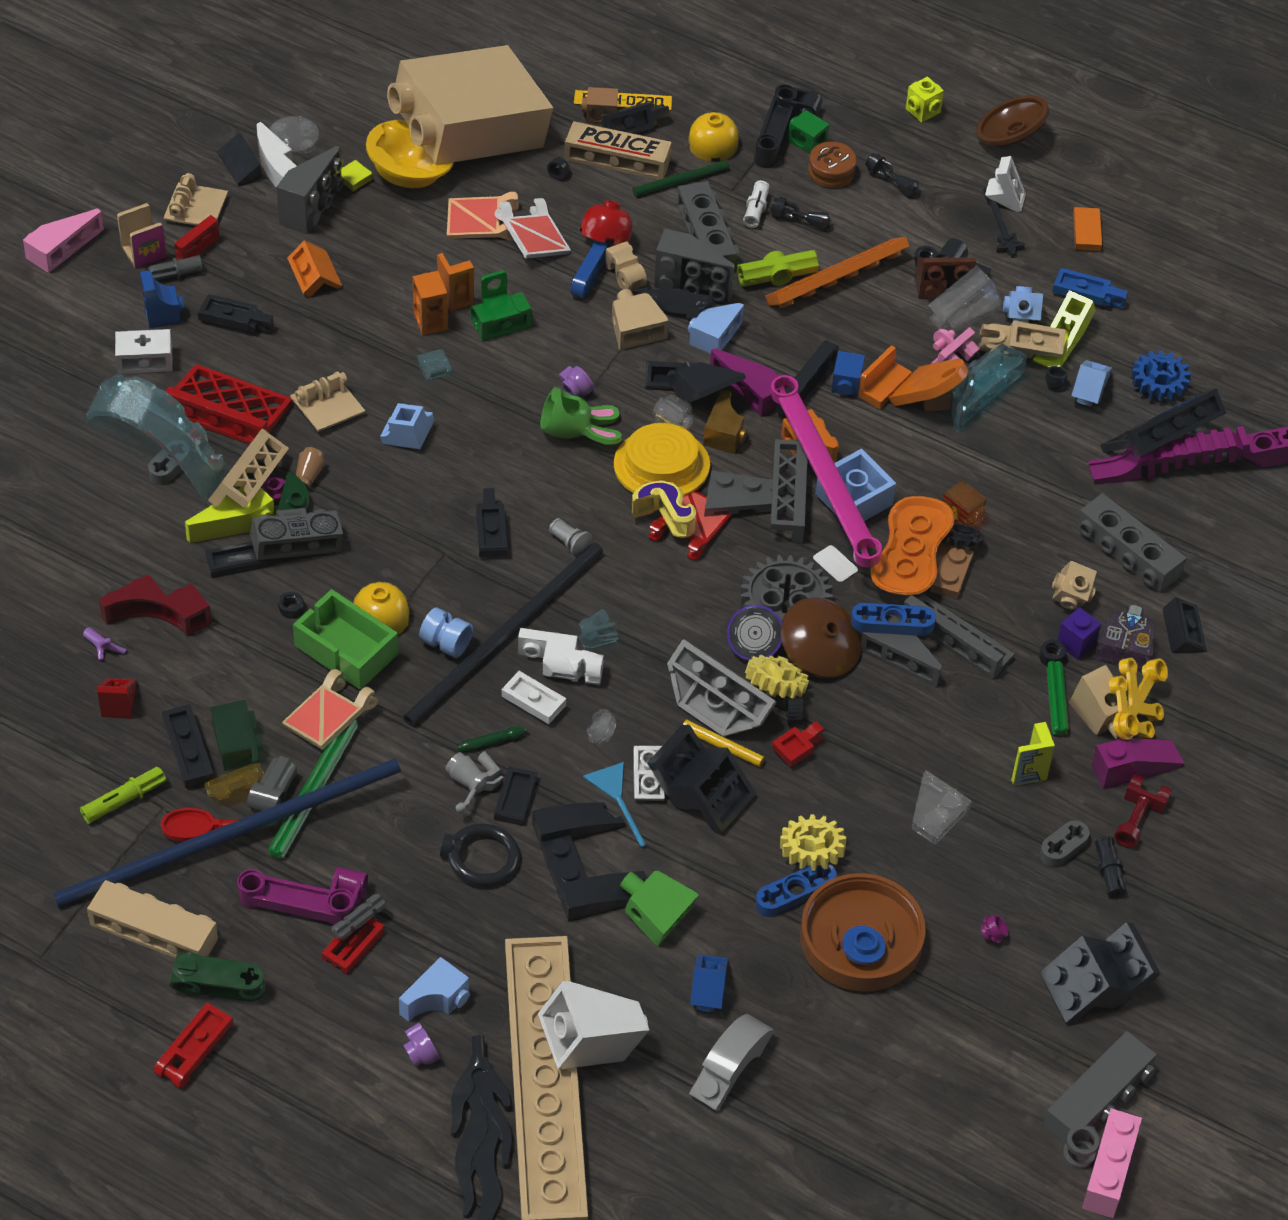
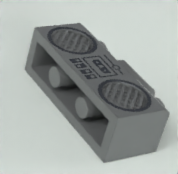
M305 508L277 510L276 516L264 514L252 518L250 536L256 559L267 560L338 553L341 551L343 531L336 510L326 511L318 509L307 514Z

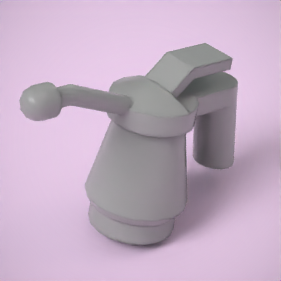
M486 751L482 752L478 757V761L486 769V773H482L472 759L461 752L455 754L446 765L445 770L449 773L450 777L468 787L470 791L465 802H460L456 805L457 812H463L470 804L474 795L479 794L483 790L492 791L502 784L504 777L502 775L498 777L501 769Z

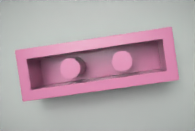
M1110 1109L1082 1209L1114 1218L1141 1124V1117Z

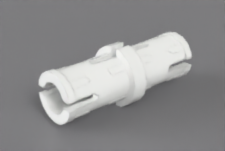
M765 181L755 182L752 195L747 199V210L743 218V223L747 227H757L762 212L766 210V199L770 185Z

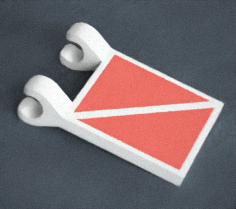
M543 198L534 199L536 206L530 207L531 215L513 217L509 202L498 203L501 209L495 210V216L504 222L525 258L570 253L571 249L548 214L547 204Z

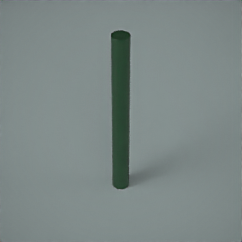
M723 160L632 188L633 195L639 197L729 170V164L727 160Z

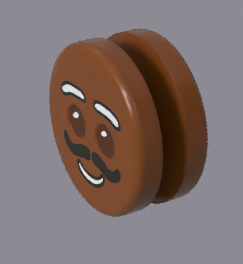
M821 143L815 146L810 153L809 176L813 182L825 188L836 189L844 187L854 179L856 155L849 146L843 143Z

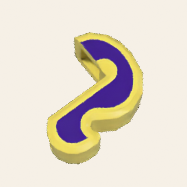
M667 481L648 482L635 490L632 495V515L634 518L659 510L673 536L686 538L694 533L696 509L692 504L683 506V493L674 483Z

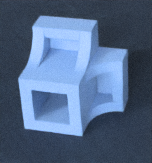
M398 403L380 435L382 444L420 449L435 421L433 412H425L422 406Z

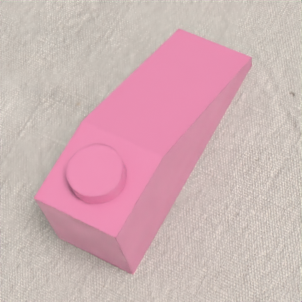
M97 208L41 225L23 239L26 259L50 273L104 230L101 210Z

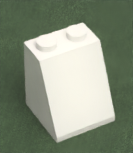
M570 981L561 982L538 1012L557 1069L624 1061L649 1031L647 1017L643 1014L639 1002Z

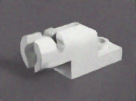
M520 628L518 655L530 658H543V675L569 679L572 682H578V679L583 676L586 684L600 685L604 655L586 650H577L578 636Z

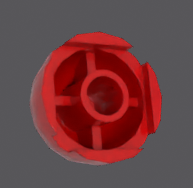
M605 200V204H595L585 212L579 231H582L581 234L604 243L606 240H614V245L627 241L630 243L632 235L631 217L625 210L620 208V203Z

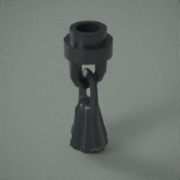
M873 153L866 160L865 165L868 167L869 172L885 179L891 177L908 198L919 193V181L893 173L892 164L881 154ZM883 166H886L888 168L884 169L885 173L880 171L883 168Z
M780 196V198L773 199L770 212L774 213L775 217H784L791 220L800 216L821 231H825L832 225L830 213L828 212L804 213L800 211L796 203L787 201V198ZM786 206L795 209L791 210L792 214L784 212Z

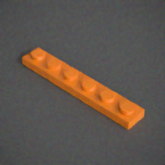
M899 237L888 240L765 295L768 306L779 305L780 308L789 306L794 303V298L801 296V298L809 297L815 294V289L820 286L823 288L831 287L838 283L837 279L844 276V279L858 275V269L860 268L870 269L880 265V259L886 257L889 260L902 255L901 250L909 247L907 238Z

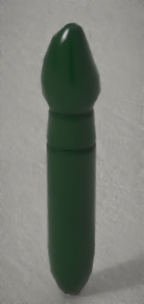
M512 726L507 730L468 739L460 743L457 749L467 752L507 740H516L527 733V728Z

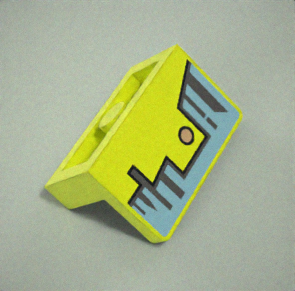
M1046 722L1034 724L1030 745L1018 748L1011 779L1014 786L1047 780L1055 745Z

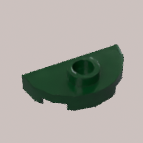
M288 472L277 510L305 508L306 510L309 505V493L306 485L298 476Z

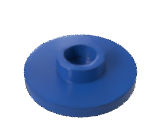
M868 926L850 928L842 940V948L845 955L853 962L861 965L877 963L883 957L886 948L882 935Z

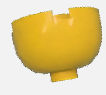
M716 112L705 113L699 116L691 125L688 141L690 144L689 148L691 153L704 161L712 162V158H720V161L727 160L733 157L738 150L739 133L736 124L727 115Z
M386 582L370 583L363 587L355 596L353 604L396 631L398 635L407 627L409 622V606L406 596L398 587Z

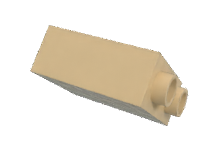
M508 45L401 60L396 83H391L387 91L390 109L394 114L402 115L409 125L413 143L416 146H423L435 165L543 148L553 112V106Z

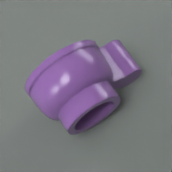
M568 366L558 374L562 381V388L568 394L584 397L595 390L590 377L578 366L574 368Z
M420 1023L405 1030L410 1041L403 1046L415 1067L422 1063L429 1065L441 1059Z

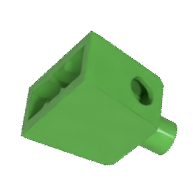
M631 871L620 884L624 890L632 895L625 908L626 914L657 947L692 909L699 896L695 891L660 871H654L645 882Z

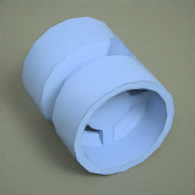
M435 607L425 617L420 628L419 639L434 648L440 645L442 652L458 658L470 643L473 626L460 618L453 619L450 613Z

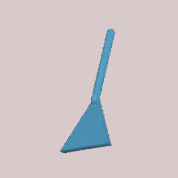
M624 762L584 775V779L618 803L640 847H645V841L621 797Z

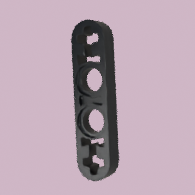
M825 340L796 375L795 379L798 382L799 396L802 401L805 400L835 361L839 351L838 345ZM787 387L785 389V392L787 394L792 392L794 389L791 387ZM777 403L776 412L786 416L781 405Z

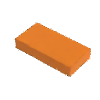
M1074 207L1075 250L1101 252L1100 208Z

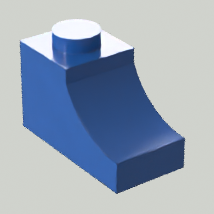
M151 270L140 272L144 307L149 328L181 323L180 312L185 311L182 296H177L175 286L160 284L152 276Z

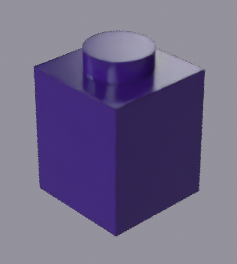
M1079 607L1061 623L1057 640L1066 646V652L1079 660L1097 645L1101 623Z

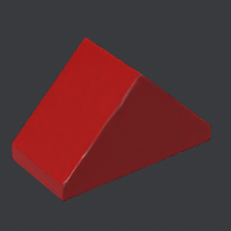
M107 678L97 686L101 717L131 719L137 679Z

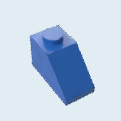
M697 954L690 1005H696L698 1010L713 1012L715 1008L722 1009L728 958Z

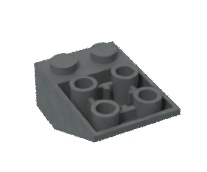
M335 146L288 170L276 187L279 225L305 234L310 231L313 225H317L320 215L324 209L329 208L332 198L336 192L341 191L344 184L341 171L343 159H341L339 146Z
M664 228L656 249L654 287L660 289L691 290L690 293L708 295L714 301L731 304L734 264L691 234Z

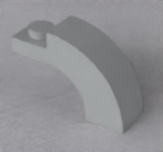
M749 1014L740 1016L727 1028L709 1052L702 1064L704 1068L689 1094L719 1111L743 1069L752 1059L760 1057L775 1030Z

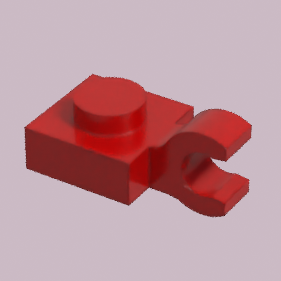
M814 722L802 732L794 727L772 742V749L791 768L814 753V746L824 740L821 733L825 729L818 722Z

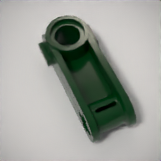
M186 952L176 955L170 981V987L175 991L185 994H202L244 1001H255L264 995V973L256 964L200 956Z

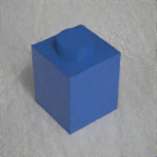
M838 351L833 373L832 393L858 397L865 355Z

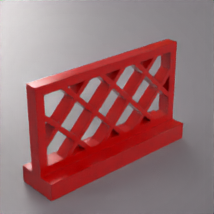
M198 364L188 372L175 388L169 386L164 392V414L247 444H251L261 429L269 433L293 405V400L290 397ZM200 375L209 380L196 382L195 378ZM228 385L233 388L220 390L218 386ZM212 387L214 389V392L202 394L200 392V389ZM188 391H194L196 395H193V394H190V393H187V392H188ZM253 394L257 397L244 399L243 395ZM234 396L238 398L237 401L225 402L224 398ZM218 399L220 403L218 404L210 400ZM274 402L281 404L278 407L269 408L267 405ZM261 405L263 408L250 411L248 407ZM243 408L244 412H240L234 409ZM267 417V418H268V421H265V420H262V419H259V418Z

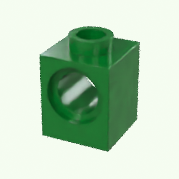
M807 110L798 117H794L789 123L788 142L808 154L811 153L815 146L828 141L829 123Z

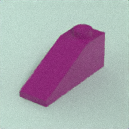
M716 348L711 350L710 365L745 374L746 379L729 387L758 415L762 417L776 408L777 403L771 396V384L778 375L771 368Z
M1132 738L1130 740L1118 739L1096 745L1091 767L1101 786L1105 789L1130 782L1134 774L1145 778L1184 767V761L1172 740Z

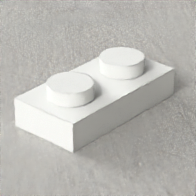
M518 671L502 688L503 698L547 724H550L566 706L565 697L521 671Z

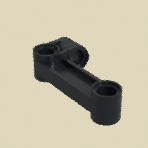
M787 84L776 87L774 97L756 142L754 161L758 166L771 168L776 164L790 120L798 117L805 110L818 116L823 102L820 94Z

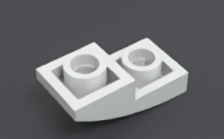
M634 746V800L664 801V789L647 764L662 746Z

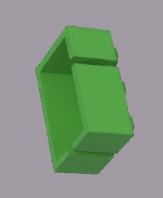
M332 589L314 605L315 611L309 609L293 624L294 645L328 669L341 671L343 674L341 677L360 690L399 654L398 633Z

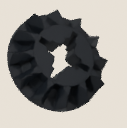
M954 523L949 533L942 540L947 544L955 545V547L974 549L983 546L985 536L973 526Z

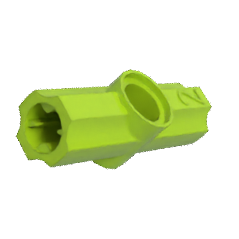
M815 250L784 255L781 251H773L767 254L763 260L737 265L738 280L741 287L770 281L773 285L782 286L790 282L792 277L815 273L819 269Z

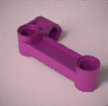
M337 867L329 890L264 876L258 870L249 869L243 871L237 880L239 900L248 909L261 907L326 921L334 926L339 921L344 920L345 916L360 905L366 893L368 873Z

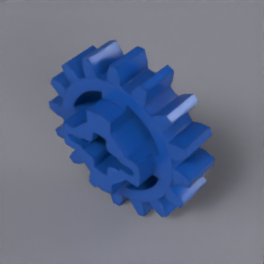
M1159 350L1158 355L1149 351L1148 357L1141 354L1139 361L1135 360L1131 375V379L1134 380L1133 386L1140 387V394L1149 393L1148 399L1157 396L1160 402L1163 401L1164 397L1173 401L1174 395L1182 397L1183 391L1188 389L1191 372H1188L1189 365L1182 364L1183 358L1181 357L1174 359L1172 352L1167 356L1164 355L1162 350Z

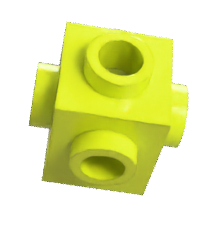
M929 77L914 82L908 86L906 110L921 123L941 113L944 90Z

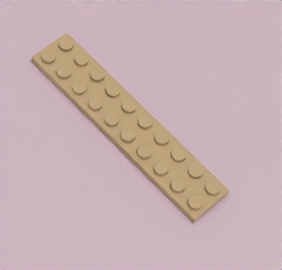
M567 936L505 939L521 1220H588L577 1067L557 1069L538 1016V1012L561 982L570 981Z

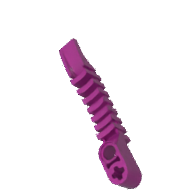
M1244 426L1237 427L1236 433L1231 431L1230 427L1223 428L1222 432H1217V429L1210 430L1209 434H1204L1203 431L1197 432L1196 436L1191 437L1190 434H1185L1183 438L1175 439L1140 457H1135L1132 448L1114 457L1090 460L1088 465L1094 484L1141 479V466H1145L1148 479L1155 478V464L1158 463L1161 473H1167L1168 462L1173 461L1175 469L1182 468L1183 459H1187L1189 466L1195 465L1196 457H1201L1202 464L1209 463V455H1214L1216 463L1222 462L1223 453L1227 454L1229 463L1236 462V457L1243 456L1251 460L1255 466L1267 468L1288 463V427L1246 434Z

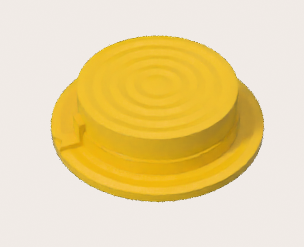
M391 120L377 125L370 131L366 140L367 154L375 164L378 173L390 183L401 187L422 188L429 186L439 177L450 172L454 162L435 165L424 147L416 146L413 143L409 125L405 120Z
M653 423L636 430L619 446L614 457V471L619 482L632 493L638 487L648 482L667 481L678 486L684 497L694 493L705 483L710 471V458L704 446L688 430L675 424Z

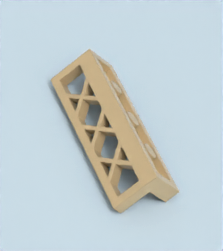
M261 429L208 501L218 507L224 497L228 495L246 508L289 448L264 429ZM265 443L278 453L268 452ZM256 459L264 460L266 466H259ZM246 473H253L256 480H249ZM233 486L243 487L247 497Z

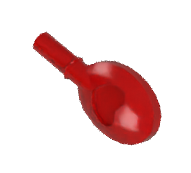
M181 808L173 810L163 817L161 830L167 838L184 842L240 819L219 820L214 819L209 812L203 809Z

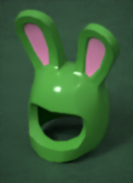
M553 387L545 401L541 415L540 426L546 434L561 439H573L583 435L605 445L617 444L622 440V434L619 431L596 426L615 423L619 418L618 408L613 405L589 407L582 398L568 394L561 388Z

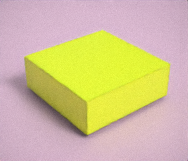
M356 160L341 169L344 185L353 192L373 180L372 172Z

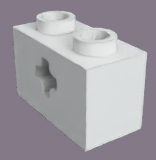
M170 329L116 332L115 357L118 374L172 372Z

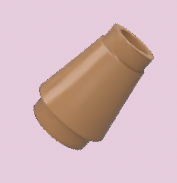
M306 447L303 452L299 453L295 474L306 485L307 490L325 466L324 453L313 447Z

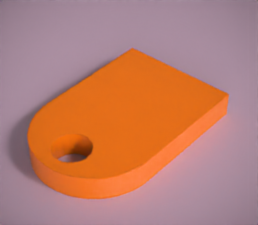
M962 359L919 366L888 398L893 406L936 398L961 383L967 376L969 369Z

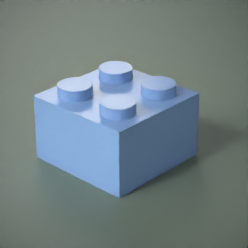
M863 449L834 463L864 521L893 505L896 482ZM817 477L815 494L836 515Z

